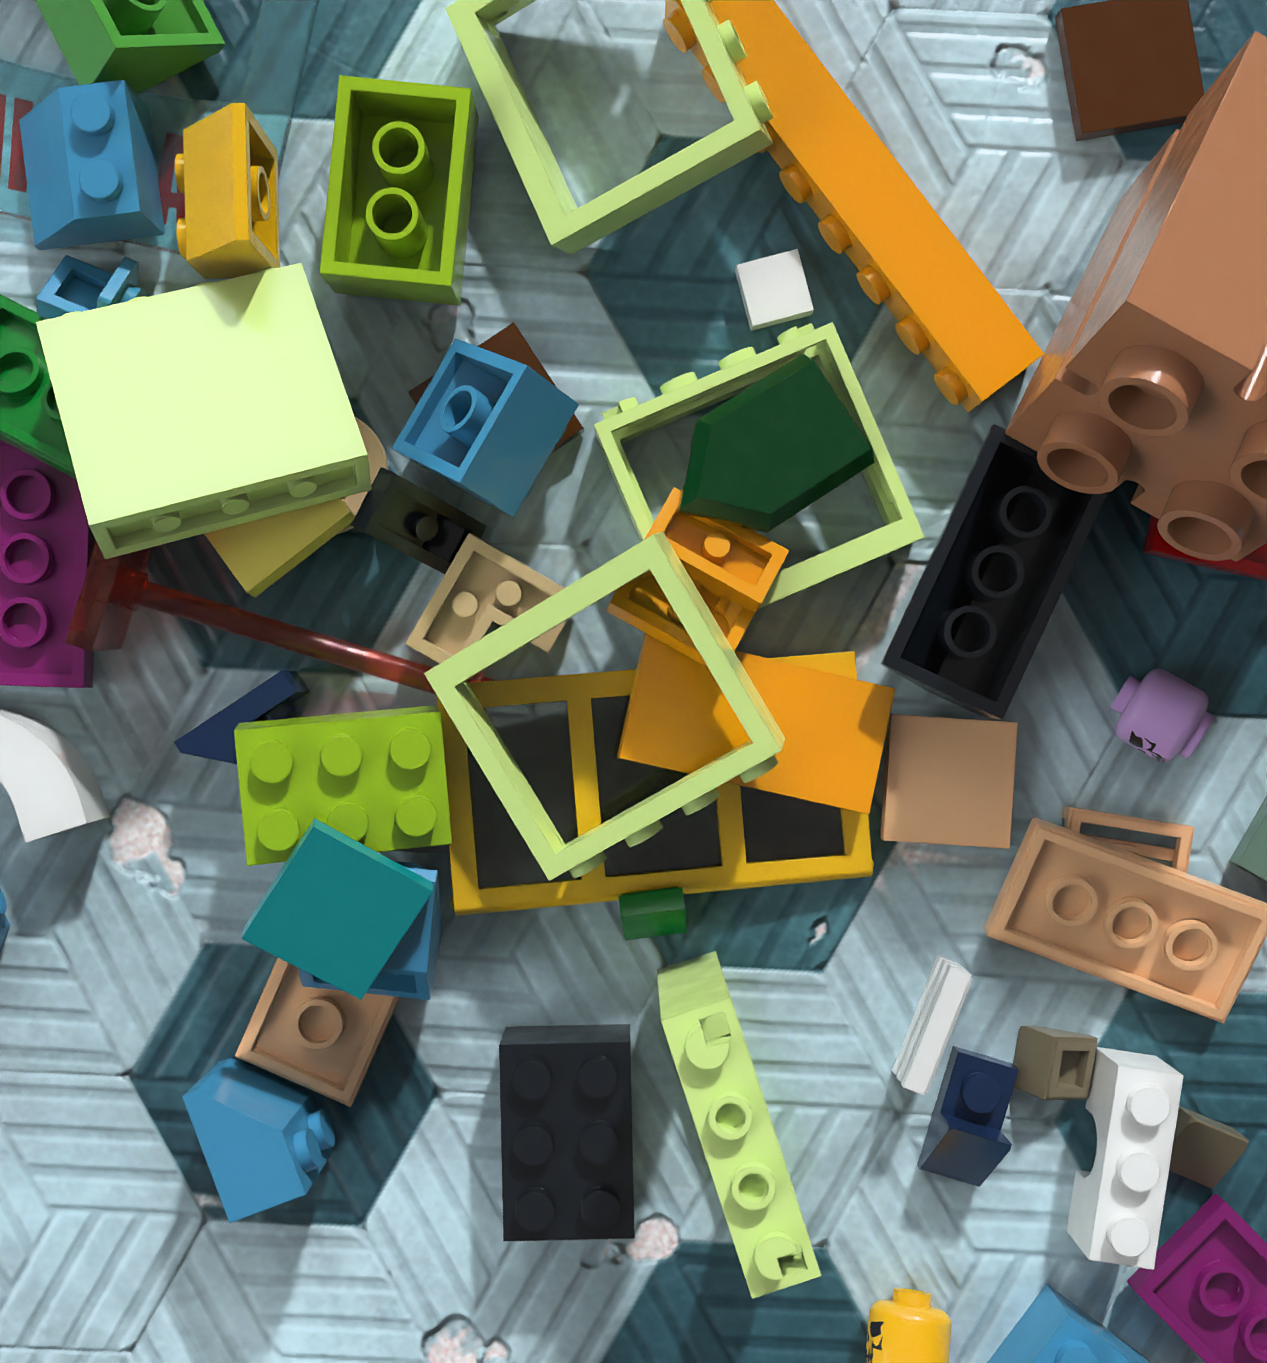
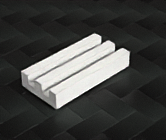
M940 955L936 957L892 1069V1072L897 1075L896 1078L901 1081L903 1088L921 1095H925V1092L928 1093L973 980L972 974L958 962Z

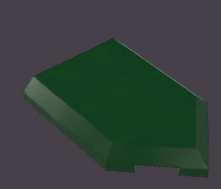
M801 354L695 422L690 446L689 464L685 484L682 487L678 512L701 518L708 516L742 524V527L768 533L874 464L872 448L815 361L805 354Z

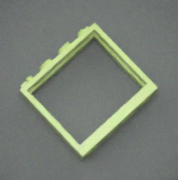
M457 0L445 8L551 246L570 255L773 144L764 124L774 118L768 106L769 102L757 80L749 85L746 84L737 63L747 58V54L732 22L728 19L721 24L719 23L710 3L713 0H681L734 121L577 208L496 27L497 24L536 0Z
M833 322L814 329L812 323L798 329L797 326L790 328L777 337L780 345L757 355L753 347L736 351L718 362L721 370L701 379H697L695 372L680 375L660 386L661 396L640 405L635 397L618 402L619 406L602 412L604 420L594 424L595 436L640 541H643L653 525L654 519L621 444L735 396L801 354H805L815 361L872 448L875 463L863 470L862 473L885 526L779 571L758 609L925 537Z
M663 531L651 535L424 673L549 881L568 870L573 878H578L588 873L607 859L604 853L605 849L625 839L629 847L642 843L663 828L659 819L680 807L686 816L703 809L720 797L716 787L740 775L744 783L762 776L779 763L775 754L782 751L786 739ZM650 570L751 740L565 844L467 680Z
M716 951L656 970L661 1023L752 1299L821 1277L798 1200Z

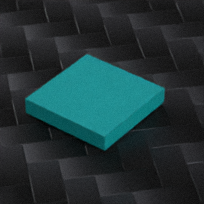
M314 818L243 928L241 939L362 1000L433 893V882Z

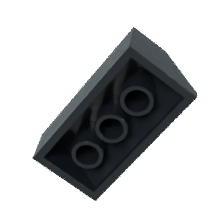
M993 424L881 665L922 689L981 717L1003 720L1108 492L1086 494L1073 491L1056 483L1040 468L1037 461V451L1006 435V429Z

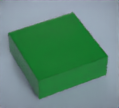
M679 886L621 894L622 896H618L625 941L688 933L683 889L679 888Z

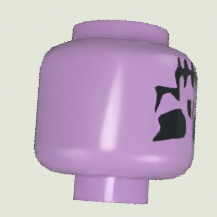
M1160 668L1148 672L1142 681L1129 676L1110 706L1112 710L1121 714L1115 725L1117 737L1162 763L1174 760L1177 755L1188 759L1215 717L1206 712L1209 700L1202 690Z

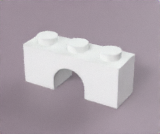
M1101 1047L1096 1048L1089 1096L1085 1106L1093 1115L1096 1124V1157L1091 1172L1076 1170L1066 1230L1089 1260L1154 1270L1184 1076L1154 1055Z

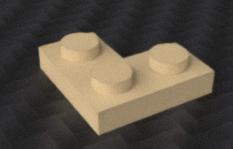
M469 533L405 644L440 664L483 638L493 621L503 626L565 587L478 536ZM567 620L530 643L549 653Z

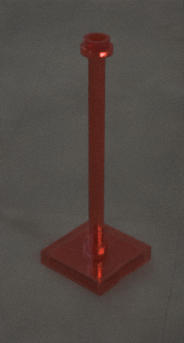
M96 541L65 641L66 644L89 651L122 649L133 611H137L139 606H143L436 695L424 675L425 672L433 667L148 581V574L145 572L153 547L105 559ZM483 671L471 677V679H468L467 682L494 681V679L482 676Z

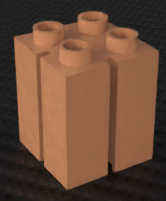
M1257 31L1251 35L1190 111L1181 130L1176 129L1121 197L1005 431L1006 435L1037 451V461L1042 471L1056 483L1073 491L1086 494H1102L1112 492L1125 480L1138 483L1139 485L1130 504L1159 519L1157 527L1162 538L1172 547L1187 555L1212 561L1231 559L1237 562L1267 543V37Z

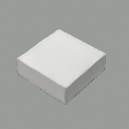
M798 249L736 265L735 273L751 331L812 315L814 308Z

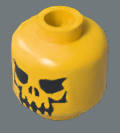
M894 1287L892 1300H878L870 1307L865 1355L866 1362L949 1363L952 1328L950 1317L943 1310L931 1306V1293Z

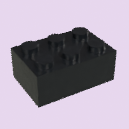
M630 1024L505 1027L499 1044L503 1241L635 1238Z

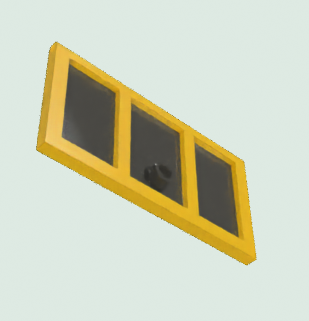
M855 651L769 658L857 679ZM636 669L469 683L565 844L689 775L617 758ZM437 696V707L441 711L452 836V844H449L453 889L450 905L455 912V916L619 901L618 896H622L621 894L677 886L683 889L684 895L872 877L874 861L872 860L868 814L725 782L716 787L720 797L703 809L686 816L680 807L659 819L663 828L642 843L629 847L625 839L605 849L604 853L607 859L588 873L578 878H573L568 870L549 881Z

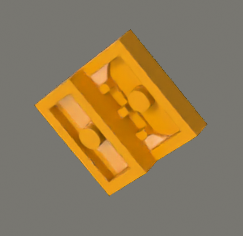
M674 487L645 539L653 534L664 532L726 639L735 651L790 550L752 529L742 527V524L708 516L701 518L678 512L682 491ZM650 570L616 590L606 612L708 667Z

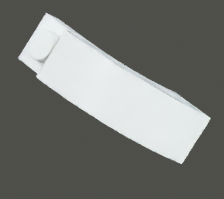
M0 708V783L7 790L12 800L25 842L46 838L109 818L110 815L97 778L79 750L56 729L41 720L21 712Z

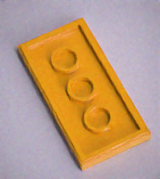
M644 633L617 758L691 774L751 740L709 668ZM734 651L786 739L782 751L775 754L779 763L773 769L747 783L743 782L740 775L726 783L869 814L895 688Z

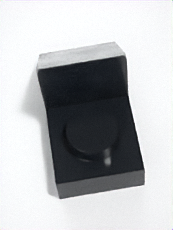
M383 467L378 471L371 485L372 490L368 491L351 523V526L443 574H446L467 535L472 533L481 538L487 525Z

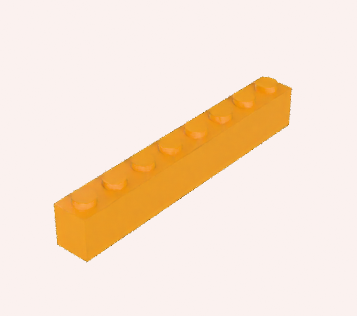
M665 0L663 24L670 39L683 53L689 49L704 67L702 76L709 90L721 103H725L724 96L681 0ZM774 0L711 1L710 3L719 23L721 24L730 19L744 46L747 58L737 64L746 84L749 85L756 80L758 81L769 102L768 106L774 117L764 123L773 144L759 152L764 153L768 151L782 169L779 172V176L790 196L800 204L806 201L821 220L818 222L819 231L830 248L838 254L845 251L858 268L857 280L865 294L878 305L884 302L898 321L895 324V329L904 345L916 355L922 352L937 371L934 374V381L944 397L954 405L961 403L969 413L1043 356V351Z

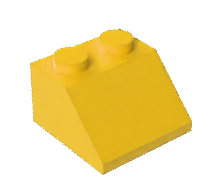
M230 103L183 129L184 154H177L175 157L177 186L180 193L185 194V218L178 219L176 228L178 248L182 258L186 259L205 279L235 278L257 273L266 268L281 267L277 149L246 103Z

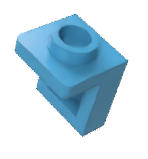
M65 255L36 297L37 315L46 319L61 317L69 312H83L128 302L136 297H145V290L139 288V262L124 257L112 274Z

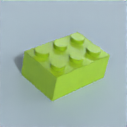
M339 75L320 274L335 293L461 306L479 116L471 88Z
M436 705L239 723L235 728L234 738L247 866L286 862L314 818L376 852L452 844L441 711Z

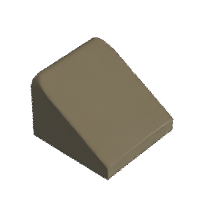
M1021 1026L1018 1032L1013 1062L1019 1069L1014 1087L1042 1100H1088L1098 1038L1091 1035L1038 1026Z
M1179 1106L1169 1171L1213 1189L1245 1152L1249 1139L1232 1127Z

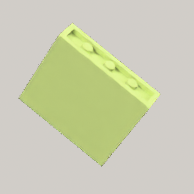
M302 263L280 268H266L253 274L217 282H203L186 289L150 297H136L128 302L83 312H69L61 317L36 322L88 524L105 559L372 490L368 454Z

